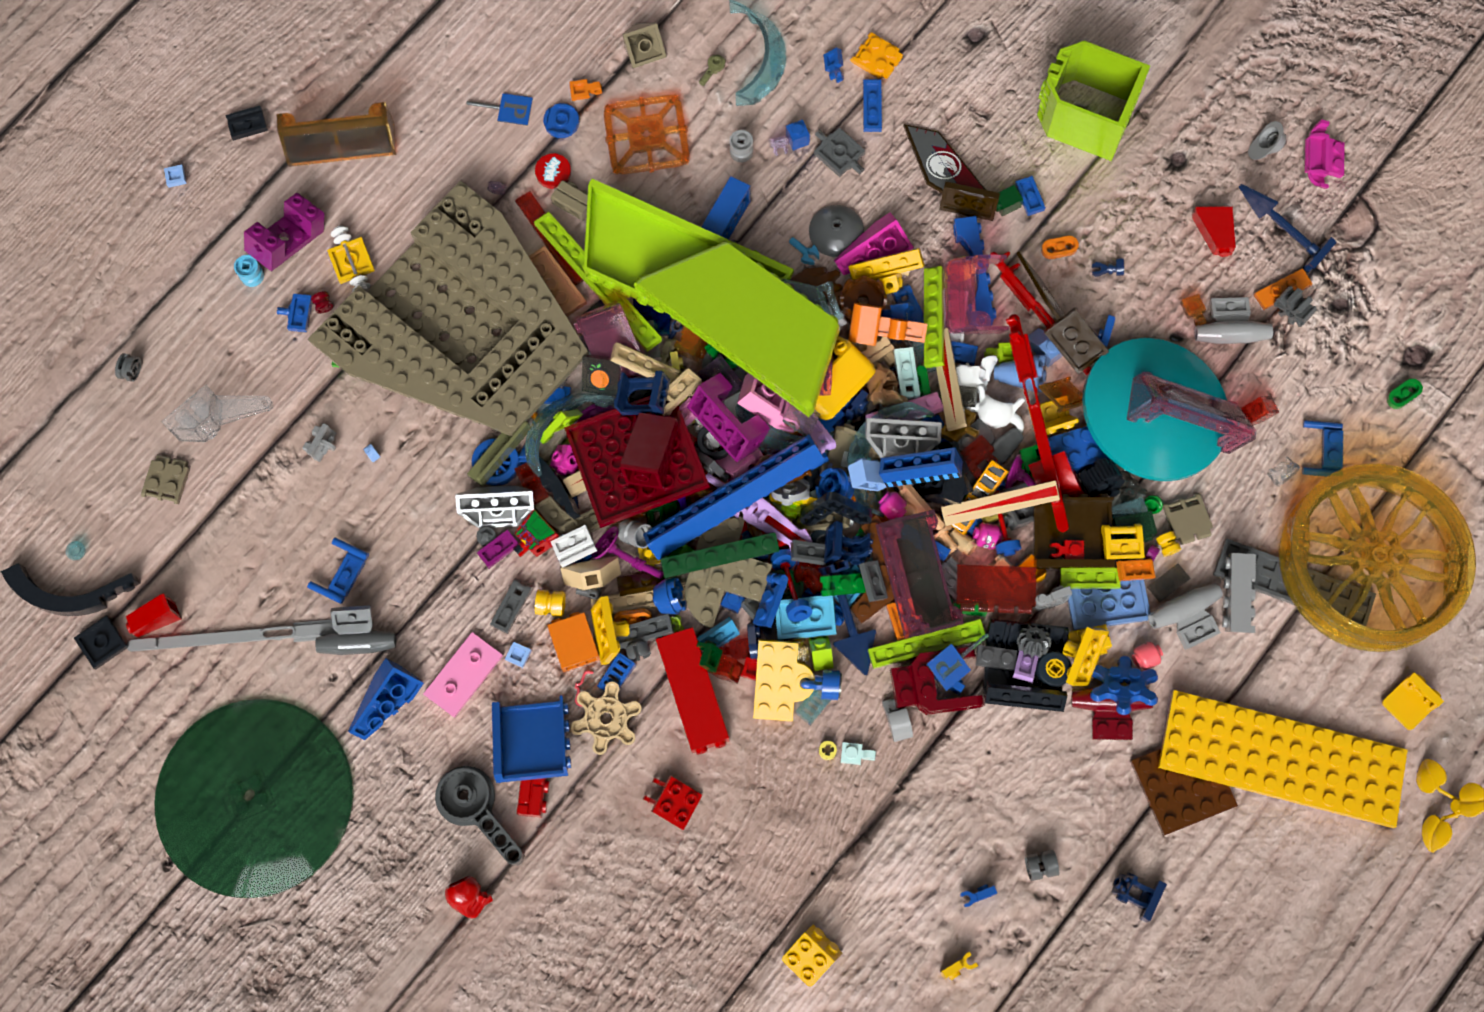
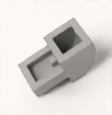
M895 698L882 701L894 742L913 737L907 709L905 707L896 708Z

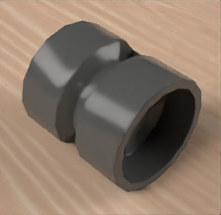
M1053 849L1043 851L1041 855L1037 853L1025 855V864L1030 881L1043 879L1044 875L1048 878L1059 876V865Z

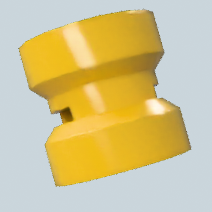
M1174 531L1156 538L1158 545L1162 547L1163 557L1173 555L1181 550L1180 544L1175 540L1176 535Z

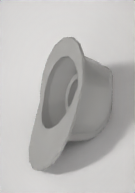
M1274 121L1266 125L1251 143L1248 150V155L1251 159H1262L1268 154L1279 152L1284 147L1287 136L1283 132V125L1280 122Z

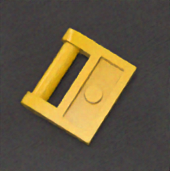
M1141 524L1112 527L1110 525H1102L1101 534L1103 536L1104 559L1145 558ZM1111 534H1134L1135 539L1111 540Z

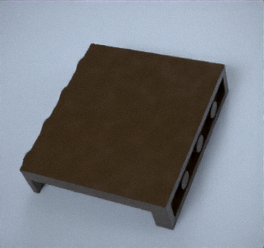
M1062 494L1069 523V529L1066 532H1060L1057 529L1051 502L1033 506L1034 569L1115 568V559H1104L1103 536L1101 534L1102 525H1110L1112 527V501H1114V497H1108V494H1097L1096 497H1089V494H1077V497H1069V494ZM1065 540L1084 541V559H1063V555L1051 558L1050 554H1056L1057 549L1049 547V545L1059 543L1063 546V541Z

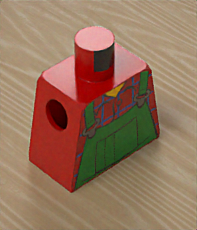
M533 510L515 532V535L521 542L513 550L520 557L528 550L538 557L553 546L550 541L559 538V536Z

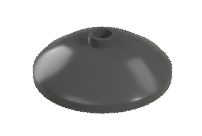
M831 205L822 208L813 216L809 225L811 243L817 247L819 252L830 257H838L864 233L863 222L859 215L852 209L842 205ZM834 224H839L840 227L836 228L834 227Z

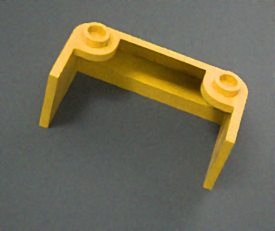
M839 336L834 348V353L838 358L827 369L813 412L816 417L822 420L832 419L876 372L873 363L850 341Z

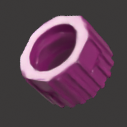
M1151 545L1144 559H1153L1154 561L1160 548Z

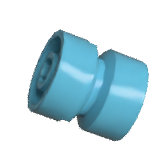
M251 255L240 256L235 261L234 270L243 284L255 287L263 281V269Z

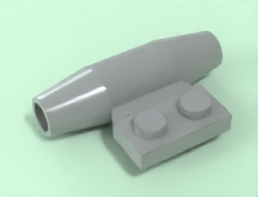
M1248 297L1211 298V317L1215 322L1198 325L1194 329L1195 341L1214 344L1252 343L1272 339L1273 337L1272 324L1248 321L1251 314Z
M1216 583L1192 589L1167 601L1148 615V621L1154 629L1177 623L1176 633L1184 649H1189L1221 633L1213 616L1206 612L1205 609L1223 596L1222 590Z

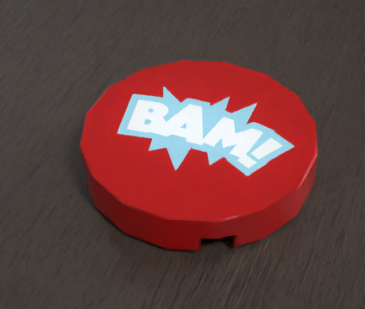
M556 153L547 154L537 161L535 176L543 187L555 189L561 181H569L571 166L564 156Z

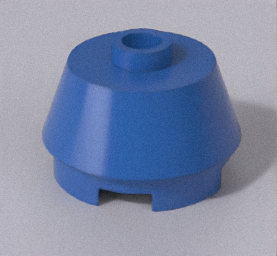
M828 468L820 474L822 478L819 486H816L818 498L827 492H836L849 499L852 498L855 488H852L850 477L844 470Z
M665 578L653 588V602L662 614L679 615L681 611L687 608L686 600L683 601L682 591L684 589L678 578Z

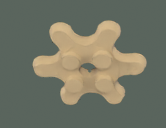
M616 682L607 683L605 692L600 698H594L586 691H582L577 695V702L584 707L585 715L582 719L576 720L571 724V731L575 735H581L586 732L592 734L594 737L592 749L598 755H602L607 751L608 742L613 738L620 739L625 745L633 744L636 738L635 734L628 729L627 721L630 717L640 714L642 710L641 705L637 701L627 704L621 703L618 699L620 688ZM604 713H609L612 716V720L608 724H604L601 721V716Z

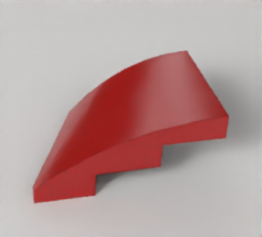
M1066 451L1053 455L1061 494H1069V497L1085 494L1074 469L1071 467ZM1041 460L1028 465L1036 484L1046 483Z

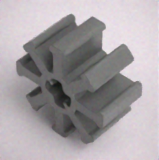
M1289 286L1276 299L1274 306L1280 309L1278 314L1281 317L1284 315L1288 316L1289 324L1293 325L1296 322L1299 327H1302L1317 308L1310 304L1313 301L1310 296L1304 298L1302 297L1303 291L1297 288L1294 291L1293 287Z

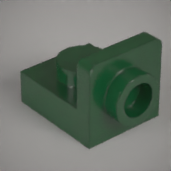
M706 640L705 643L697 642L696 646L703 650L699 665L709 672L716 673L723 651L716 647L717 644L712 641Z

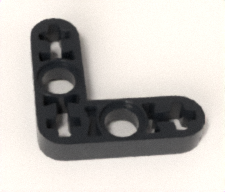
M827 492L801 511L800 522L803 525L813 526L835 512L856 523L869 524L872 521V510L839 493Z

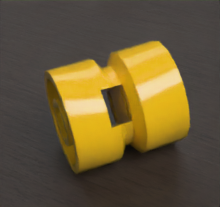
M538 589L535 598V614L547 615L551 613L552 616L563 617L566 593L564 591L550 593L549 590Z

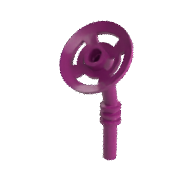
M1017 454L1011 466L1005 490L1011 488L1017 480L1021 481L1022 479L1028 487L1036 485L1028 473L1022 469L1021 454Z
M617 527L607 530L596 543L597 551L592 553L594 559H599L606 553H613L639 571H645L659 579L664 575L662 571L646 564L645 560L637 556L633 557L617 547L615 543L619 534Z

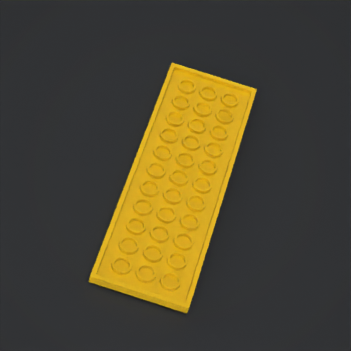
M1173 690L1158 768L1396 828L1408 750Z

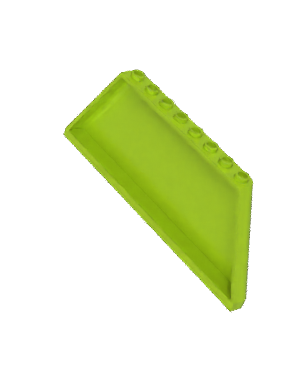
M593 178L588 184L584 272L587 275L586 278L594 283H602L609 290L615 289L626 298H635L638 303L644 306L648 304L659 313H664L665 311L636 291L634 283L640 277L722 242H731L737 250L748 254L754 262L761 263L765 270L775 273L784 283L788 282L794 273L793 268Z
M722 242L640 277L634 283L636 291L803 414L810 417L814 412L839 335V321L834 315L826 313L820 305L813 304L806 295L796 292L789 283L785 284L775 273L765 270L761 263L751 260L748 254L745 252L741 253L731 242Z

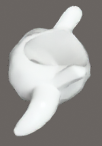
M979 385V401L967 403L964 408L971 412H977L982 422L990 428L997 429L1012 423L1022 433L1024 422L1015 412L1025 402V399L1019 398L1015 403L1000 402L985 394L984 386Z

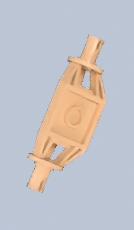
M914 484L898 486L900 490L898 494L907 501V506L905 507L907 512L900 519L897 517L896 519L901 525H910L933 540L940 542L951 550L949 554L953 553L959 546L948 535L952 526H945L939 513L936 514L912 487ZM893 487L884 488L885 493L888 491L890 493L894 492ZM932 526L938 533L932 534L926 531V529Z

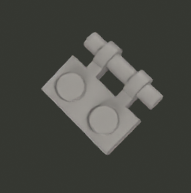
M1063 586L1056 587L1047 596L1045 594L1037 595L1033 602L1034 609L1040 611L1066 603L1072 595L1070 586L1065 588Z

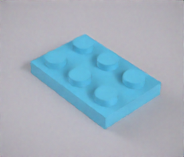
M834 596L798 598V600L804 599L809 601L812 607L811 616L799 622L791 621L787 617L786 607L789 603L793 602V599L781 600L776 613L777 637L779 641L837 634Z

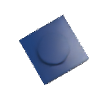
M803 120L786 126V137L792 151L809 145L810 134Z

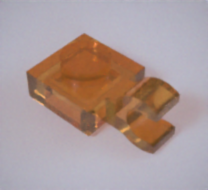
M1199 294L1181 300L1180 304L1187 318L1193 317L1195 326L1207 323L1203 316L1206 308Z

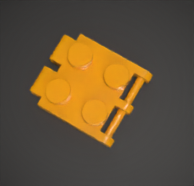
M870 32L868 39L864 44L860 45V50L855 56L851 57L850 61L879 79L881 77L888 79L894 67L903 58V55L899 53V48Z

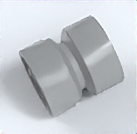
M746 130L733 132L729 140L730 155L737 162H747L753 156V137Z
M630 518L621 522L618 528V537L622 542L642 549L648 547L643 534L652 529L650 525Z

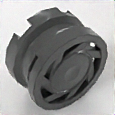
M122 353L116 363V377L134 382L141 370L140 357Z

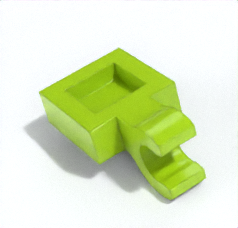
M998 343L997 348H986V352H984V358L994 355L998 358L999 363L1014 360L1010 343Z

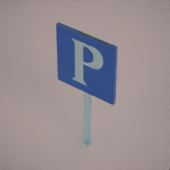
M987 633L961 655L950 644L926 664L945 691L971 671L963 657L989 636Z

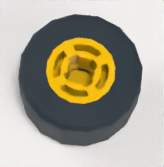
M1052 651L1038 659L1034 676L1036 681L1044 688L1057 689L1066 683L1067 671L1072 665L1064 654Z

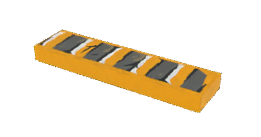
M992 460L974 485V491L969 493L964 501L993 495L1009 471ZM976 519L951 526L965 535Z

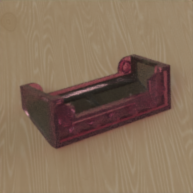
M934 510L895 518L875 525L905 639L964 624L962 611L951 604L932 531L936 529L938 524V518Z

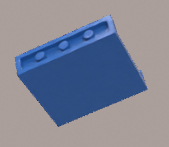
M560 695V701L507 707H501L500 702H492L493 775L496 783L568 776V768H571V757L567 756V750H571L570 738L566 737V732H570V726L565 714H569L568 702H564L563 695Z

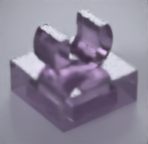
M787 136L769 139V146L774 148L773 153L775 156H778L777 150L779 148H783L784 154L788 153V149L785 146L789 145Z

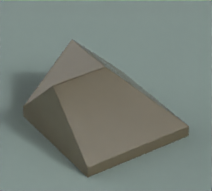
M656 22L635 24L622 34L624 47L632 68L667 57Z

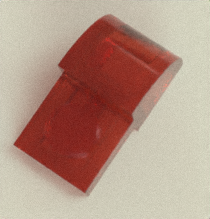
M532 461L514 469L523 488L533 490L534 504L549 497L546 489L542 486Z
M797 562L793 570L795 581H803L813 594L820 593L823 587L822 583H820V577L823 576L818 571L820 565Z

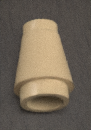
M956 529L950 533L949 536L959 546L958 549L962 555L970 556L976 550L977 544L973 538L966 534L963 535Z

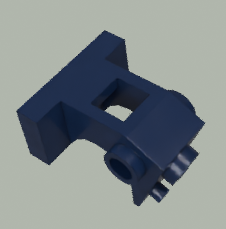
M835 521L826 528L824 563L831 565L838 559L844 561L848 560L852 565H859L864 563L867 557H870L873 551L870 544H873V539H870L869 533L864 537L853 536L852 539L847 538L842 532L843 523ZM842 546L849 548L848 552L843 550Z
M1127 872L1126 875L1119 874L1114 880V887L1111 892L1117 895L1116 899L1125 904L1130 902L1143 909L1139 919L1147 923L1151 921L1167 884L1159 880L1152 889L1139 883L1137 876ZM1132 886L1142 891L1139 900L1129 895Z

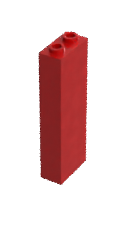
M692 627L658 638L656 643L692 754L700 755L708 752V748L714 746L716 749L722 748L730 740L708 672L699 665L702 653L700 648L696 646L698 641Z

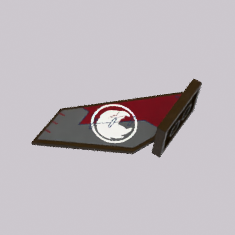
M904 124V130L925 183L942 193L939 210L971 217L976 216L980 219L993 221L1000 193L985 189L940 132Z
M1018 251L1016 253L1045 304L1057 319L1056 322L1044 330V333L1077 374H1079L1096 362L1102 355H1106L1109 350L1075 308L1067 314L1063 313L1040 276Z

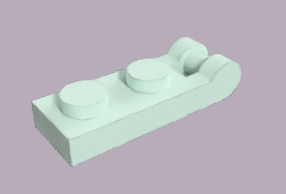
M913 347L894 349L899 395H903L907 399L919 398L920 390ZM912 386V391L906 392V387Z

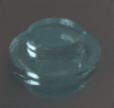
M74 541L66 547V555L71 560H79L85 555L86 549L81 542Z

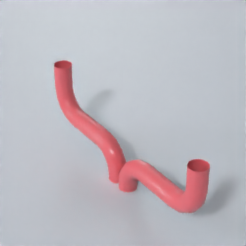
M585 671L582 675L581 682L576 683L575 689H577L575 703L578 706H581L577 702V695L580 693V688L578 686H581L583 684L586 674H593V671Z

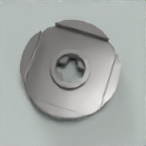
M805 479L792 482L771 492V495L785 506L792 505L796 501L807 500L810 498L809 482Z

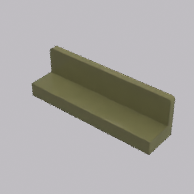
M525 421L513 436L501 433L467 473L468 477L483 487L531 430L529 423Z

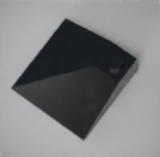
M941 442L938 444L940 450L956 448L960 455L958 442ZM963 468L960 478L916 483L912 487L925 502L948 505L961 504L965 489Z

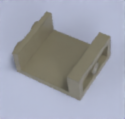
M844 424L843 427L836 426L833 434L836 448L828 450L827 457L829 461L823 465L822 470L840 468L849 476L848 468L841 466L844 451L864 456L869 443L865 438V431H854L855 427Z

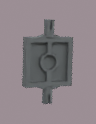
M838 128L828 136L820 129L815 133V136L822 143L814 150V155L835 174L841 177L851 168L859 175L861 172L863 173L865 169L857 162L865 154V150L841 128Z

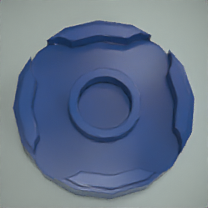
M558 103L546 110L543 123L546 131L551 136L567 138L577 131L579 115L571 105Z

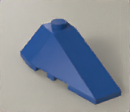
M385 658L376 671L348 732L366 740L383 725L387 718L392 714L394 716L398 713V709L406 702H411L424 682L401 665Z

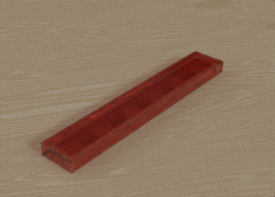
M531 191L517 198L515 203L572 283L576 286L584 280L535 226L534 221L546 213Z

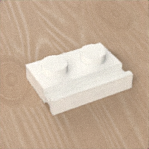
M586 525L550 541L562 568L597 551Z

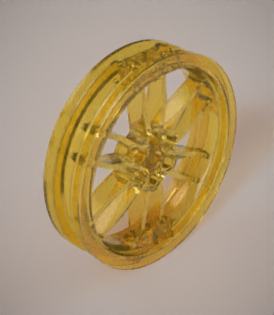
M1371 463L1350 466L1332 473L1320 481L1298 502L1283 527L1279 545V565L1282 580L1290 599L1301 615L1315 629L1333 641L1350 648L1370 652H1389L1404 649L1421 642L1454 619L1465 605L1472 590L1476 572V554L1472 535L1463 515L1454 502L1439 487L1410 470L1393 465ZM1359 487L1380 489L1401 497L1388 514L1381 532L1376 529L1370 507ZM1345 489L1349 490L1359 512L1363 530L1349 515L1337 492ZM1328 498L1340 523L1353 541L1331 534L1309 532L1310 516L1325 499ZM1408 501L1420 512L1409 527L1398 535L1392 531L1399 510ZM1425 516L1436 529L1445 552L1431 549L1404 550L1400 542L1418 526ZM1364 537L1369 538L1371 543H1368ZM1384 540H1387L1390 546L1386 545ZM1310 541L1330 545L1345 553L1340 556L1310 554ZM1354 551L1359 553L1360 558L1355 556ZM1393 557L1398 559L1399 564L1393 560ZM1409 559L1442 560L1444 562L1443 574L1427 571L1409 564ZM1307 562L1324 566L1349 565L1353 573L1334 590L1326 601L1309 575ZM1363 569H1366L1369 572V575H1366ZM1383 572L1387 573L1388 578L1384 577ZM1400 574L1419 580L1444 583L1443 599L1427 618L1424 616L1415 594ZM1355 579V581L1361 584L1355 603L1347 615L1344 616L1331 605L1345 586ZM1372 583L1377 586L1383 608L1395 630L1373 629L1351 620L1365 601ZM1390 585L1404 600L1417 624L1405 627L1394 603Z

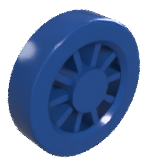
M497 438L485 440L476 447L472 455V467ZM516 448L497 469L496 475H492L487 481L486 485L502 486L511 482L516 477L520 468L518 463L519 455Z

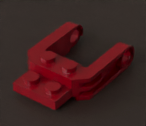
M974 647L956 649L963 659L976 658ZM942 651L919 653L910 666L890 669L896 708L916 706L923 714L932 715L981 708L985 706L983 695L945 700L936 699L937 691L934 675L927 663ZM941 661V662H939L937 665H939V664H946V663L943 662V661Z

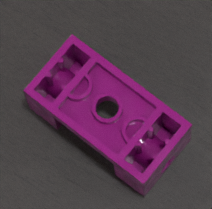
M295 193L284 201V216L269 228H265L259 222H256L244 231V251L272 272L324 232V212L299 193ZM287 237L288 240H281L280 238Z
M719 373L698 385L687 408L737 463L758 450L770 427L759 415L754 416L743 424L739 422L738 418L724 404L733 386Z

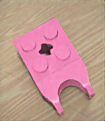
M749 373L745 375L737 403L754 415H759L766 423L776 429L791 433L798 430L800 425L792 414L798 411V409L791 407L789 402ZM784 422L792 423L794 427H788Z

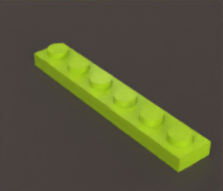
M942 266L924 269V323H928L924 343L925 368L944 366V269Z
M981 619L870 648L868 649V654L873 669L913 659L919 653L942 651L950 644L958 647L986 639V634Z

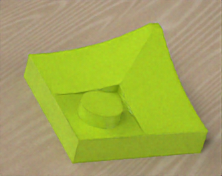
M578 409L558 412L553 417L554 421L538 439L542 444L547 443L553 437L554 432L572 425L583 414Z

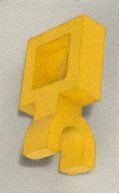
M968 952L961 960L940 973L944 979L949 977L950 980H953L961 975L959 970L962 968L972 970L978 967L977 963L967 964L966 960L971 956V953Z

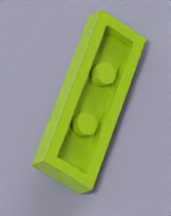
M1117 568L1060 569V586L1064 588L1070 586L1071 589H1120L1121 587Z

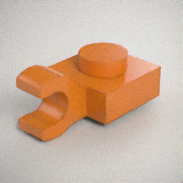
M587 79L569 82L572 101L589 99V93L595 95L602 94V87L599 81L589 84Z

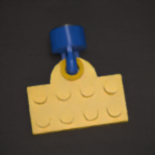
M759 639L753 718L793 721L794 702L805 700L814 690H822L821 699L838 700L841 695L842 673L838 670L823 669V675L814 674L808 665L797 662L798 642Z

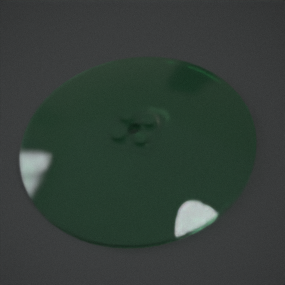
M270 699L244 700L220 707L208 713L188 728L177 740L164 761L158 777L154 800L156 826L160 840L177 868L190 880L211 892L228 897L252 899L272 896L290 890L306 881L324 866L338 848L346 832L351 817L354 797L350 764L342 745L332 731L317 717L302 708ZM248 790H253L255 793L254 798L247 801L245 793Z

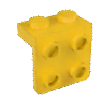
M1065 396L1040 403L1047 435L1056 433V429L1062 427L1063 429L1072 428L1075 426V423L1079 422L1077 417L1070 415Z
M1414 672L1407 676L1382 701V705L1407 730H1413L1432 710L1439 707L1444 700L1437 690L1431 689L1426 684V680L1421 675Z
M813 924L782 957V961L807 986L811 987L842 955V952L837 944L831 942L824 935V932Z

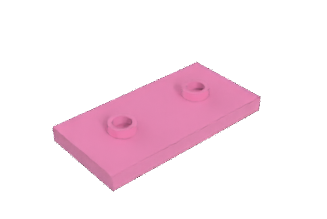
M472 632L423 695L455 718L503 655Z

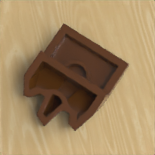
M827 267L806 268L790 279V282L799 294L806 295L809 301L818 305L824 301H830L833 299V294L843 289L841 284L835 283L841 276L840 272L833 270L826 273Z

